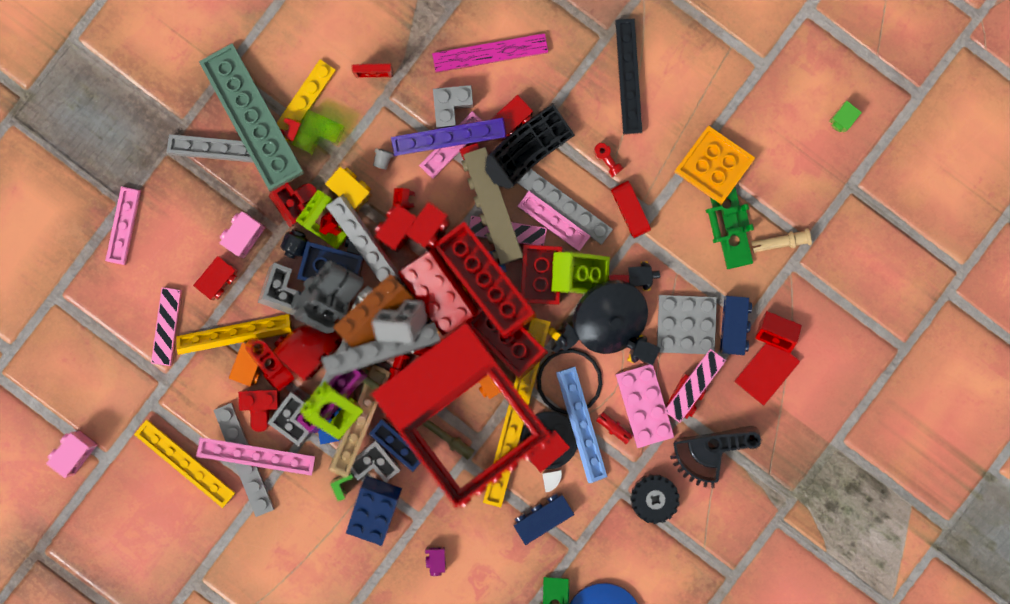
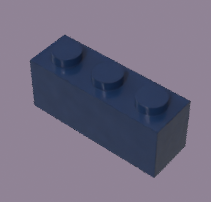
M724 296L720 353L745 355V352L749 350V340H746L747 332H750L751 322L748 321V313L752 311V302H749L748 297Z
M384 418L369 433L412 472L421 463L401 434Z
M557 493L547 498L549 502L544 505L539 503L531 508L532 512L528 515L523 513L514 519L516 522L513 523V526L525 545L575 515L562 493L560 495Z

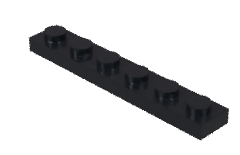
M635 19L615 20L622 131L623 135L642 134Z

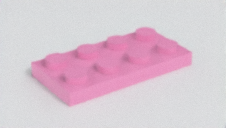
M645 365L615 374L637 448L674 438L668 414L664 412L666 408L654 367L652 365Z

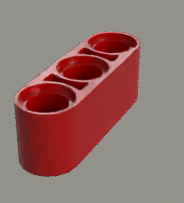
M625 181L612 187V195L632 237L637 238L650 232V225L630 182Z

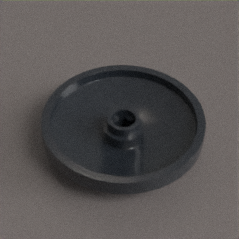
M610 280L599 283L589 289L576 306L573 317L576 336L585 347L593 352L601 354L619 352L627 348L625 346L628 340L635 342V339H638L643 332L648 318L647 303L641 292L628 282Z

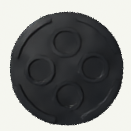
M546 411L538 413L536 417L545 429L550 431L555 429L570 447L546 469L559 468L574 456L577 449L570 420L557 412ZM524 425L521 432V443L532 435L526 425Z

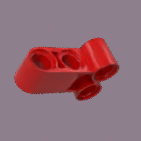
M251 338L246 342L245 346L248 354L262 370L265 379L273 388L276 387L278 391H281L295 380L292 373L281 364L264 341L258 338ZM259 343L260 349L257 352H254V345ZM271 358V364L265 367V361Z

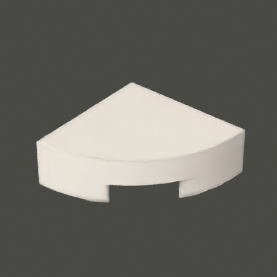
M561 470L542 473L545 492H550L558 486L561 480Z

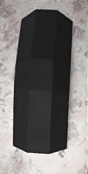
M551 104L512 132L486 157L485 172L494 184L510 189L541 159L575 135L555 105Z

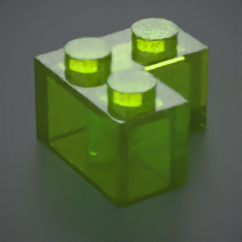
M308 110L292 145L312 155L320 138L338 145L345 127Z

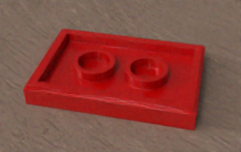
M764 343L734 382L764 406L800 361L791 353Z

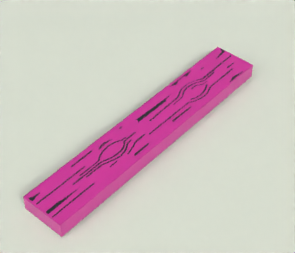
M544 33L432 53L435 72L438 73L548 53Z

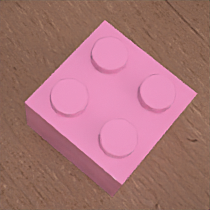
M241 211L240 214L237 213L231 220L232 226L230 229H225L221 234L220 239L222 240L220 244L238 257L245 258L266 227Z
M81 431L71 432L70 434L66 433L60 440V447L54 449L49 454V461L46 464L64 478L73 476L90 456L97 444Z

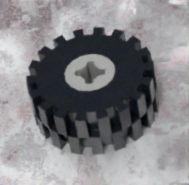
M650 474L640 478L641 480L637 481L631 490L630 500L634 512L647 523L658 524L666 522L667 519L670 520L672 515L676 514L680 503V496L676 486L668 478L657 474Z

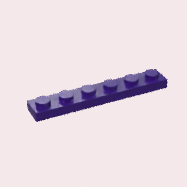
M504 118L394 136L391 137L394 156L504 138L507 137Z

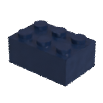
M307 241L297 279L306 281L307 278L315 277L328 261H332L360 276L364 258L360 255Z
M366 475L360 487L346 534L382 546L402 488Z

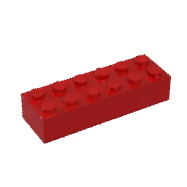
M465 221L434 244V247L505 339L536 317L535 312Z

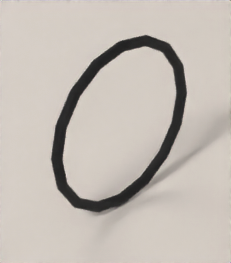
M575 349L560 350L557 354L554 353L548 356L540 366L537 376L538 392L544 403L554 411L568 414L566 410L555 407L546 399L541 388V376L544 367L552 358L563 353H575L588 359L598 373L599 385L596 395L587 404V408H590L599 398L602 388V375L596 361L585 352Z

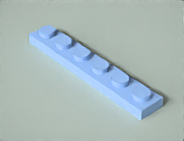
M576 367L556 372L588 483H593L606 478V470Z

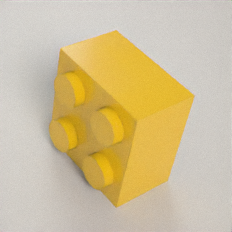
M339 167L325 184L339 197L344 195L353 209L358 212L372 197L369 192L371 188L362 180L358 183L355 180L357 176L347 167L345 170Z

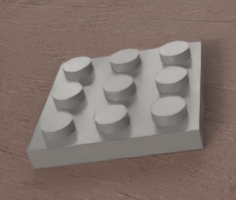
M659 295L657 347L661 348L659 352L706 354L709 349L715 352L717 297Z

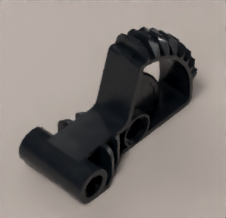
M746 426L722 432L677 438L673 444L675 453L670 455V458H677L673 465H681L678 468V472L680 473L685 470L684 478L691 475L689 482H693L696 478V485L699 486L700 482L703 481V487L706 488L707 483H711V488H715V483H718L722 454L733 450L756 449L761 444V436L756 427ZM750 435H754L753 440H750ZM709 440H718V446L710 447L708 445ZM688 443L692 457L699 464L709 468H716L715 477L701 476L690 470L682 461L677 444Z

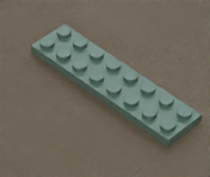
M233 43L199 61L268 190L272 192L304 174Z

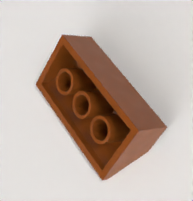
M390 274L333 328L352 348L378 341L372 320L379 310L398 311L405 300L416 301V299Z

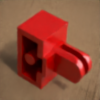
M286 183L272 191L269 197L291 228L298 223L296 221L317 190L312 184L307 183L293 191L289 183Z
M277 389L238 391L239 411L250 410L252 430L262 432L268 429L269 410L280 407V391Z

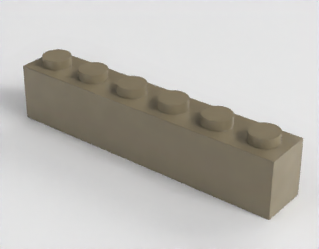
M486 148L463 154L462 166L464 171H468L471 177L467 180L470 189H475L477 196L474 197L477 208L481 207L483 213L480 215L482 224L488 227L489 233H486L489 244L494 245L495 251L492 253L495 262H500V265L503 266L523 259L499 186L494 184L485 172L486 157L488 156Z

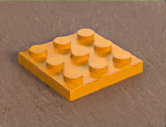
M708 125L676 168L675 173L722 205L754 162L755 157Z

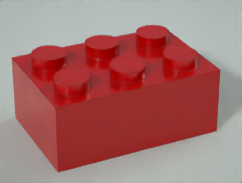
M428 202L406 235L428 251L429 248L434 247V244L439 241L438 235L440 232L445 233L448 229L450 219L448 215Z
M397 204L396 207L392 206L387 212L386 216L388 218L385 223L381 222L377 226L375 237L396 252H399L409 238L406 233L417 217Z
M523 245L521 295L527 303L559 305L560 292L552 291L554 252H562V247Z

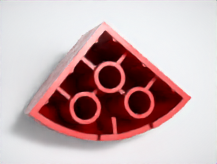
M304 324L294 329L285 338L281 336L275 342L276 347L273 349V352L303 381L311 380L323 366L322 358L332 355L339 348L343 338L336 330L327 334Z

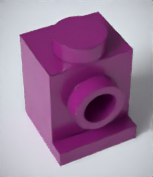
M445 547L426 548L425 554H429V556H426V568H430V576H441L446 571Z

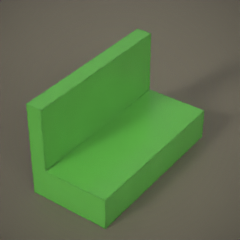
M351 471L348 477L339 476L330 483L338 502L346 498L347 494L342 483L354 477Z

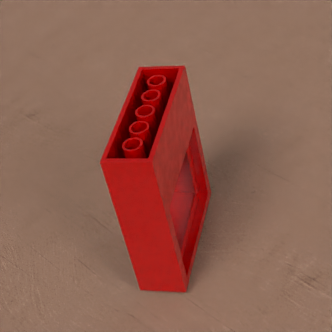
M467 323L463 324L371 393L372 397L455 508L459 506L461 508L465 507L471 502L473 495L476 494L477 497L487 490L486 486L492 482L494 485L503 478L502 474L505 471L510 473L518 467L517 462L521 459L528 460L534 455L533 450L537 447L542 449L550 443L549 438L551 436ZM489 375L532 435L460 488L416 428Z

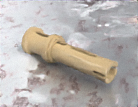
M809 228L796 233L790 231L785 236L752 241V246L760 245V247L753 248L754 253L787 246L793 249L797 245H812Z

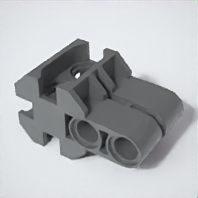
M328 261L315 277L307 278L304 282L305 290L302 293L297 291L294 295L291 307L293 310H297L294 313L295 319L324 333H332L335 330L333 327L335 326L336 319L339 317L341 320L346 316L349 302L361 289L363 277L350 270H346L332 261Z

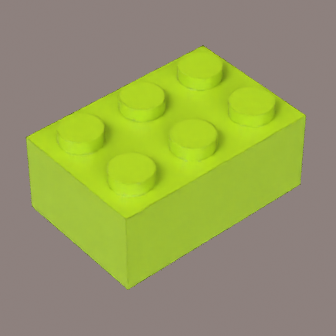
M554 252L552 291L585 294L595 285L609 281L610 257L572 252Z

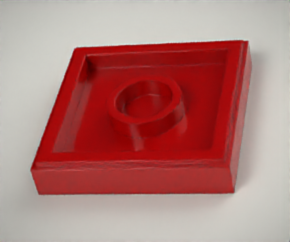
M352 64V72L356 78L393 76L391 64Z

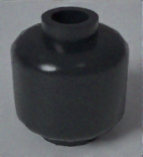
M292 229V231L285 233L280 247L285 251V256L295 259L296 256H303L306 243L309 240L306 238V234Z

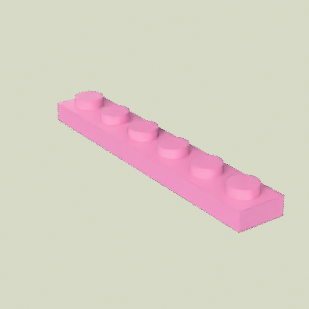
M201 437L196 457L311 476L315 456Z

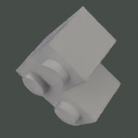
M471 85L433 89L437 129L456 126L454 109L473 108Z
M273 263L268 269L257 303L294 315L297 310L292 309L291 303L297 291L286 287L292 269Z
M405 300L398 311L379 310L372 320L376 339L386 342L413 343L427 322V316L423 301Z
M292 391L269 420L268 424L297 446H300L310 434L296 420L301 414L300 409L306 400Z
M375 441L355 458L350 470L356 479L359 480L371 469H374L383 481L387 482L401 471V467L378 441Z

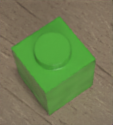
M845 101L829 121L836 131L846 132L862 112L848 101Z

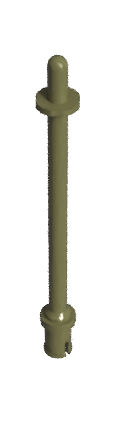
M368 376L362 381L373 390L381 386ZM429 420L422 424L449 444L450 450H455L467 460L474 453L475 450L463 443L460 437L450 436Z

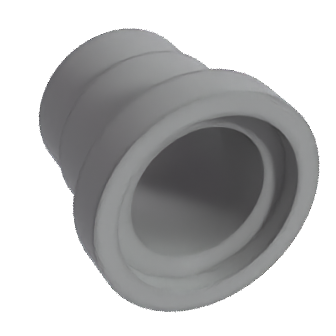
M375 148L376 155L373 166L387 170L394 153Z

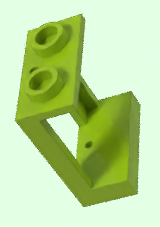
M317 190L296 221L337 249L344 242L347 235L343 229L337 236L331 233L324 235L319 232L320 226L315 221L333 199Z
M326 381L316 389L315 393L300 409V412L307 421L338 440L364 411L356 400L352 398L349 400L332 389ZM328 402L335 403L342 408L331 422L319 416V409Z

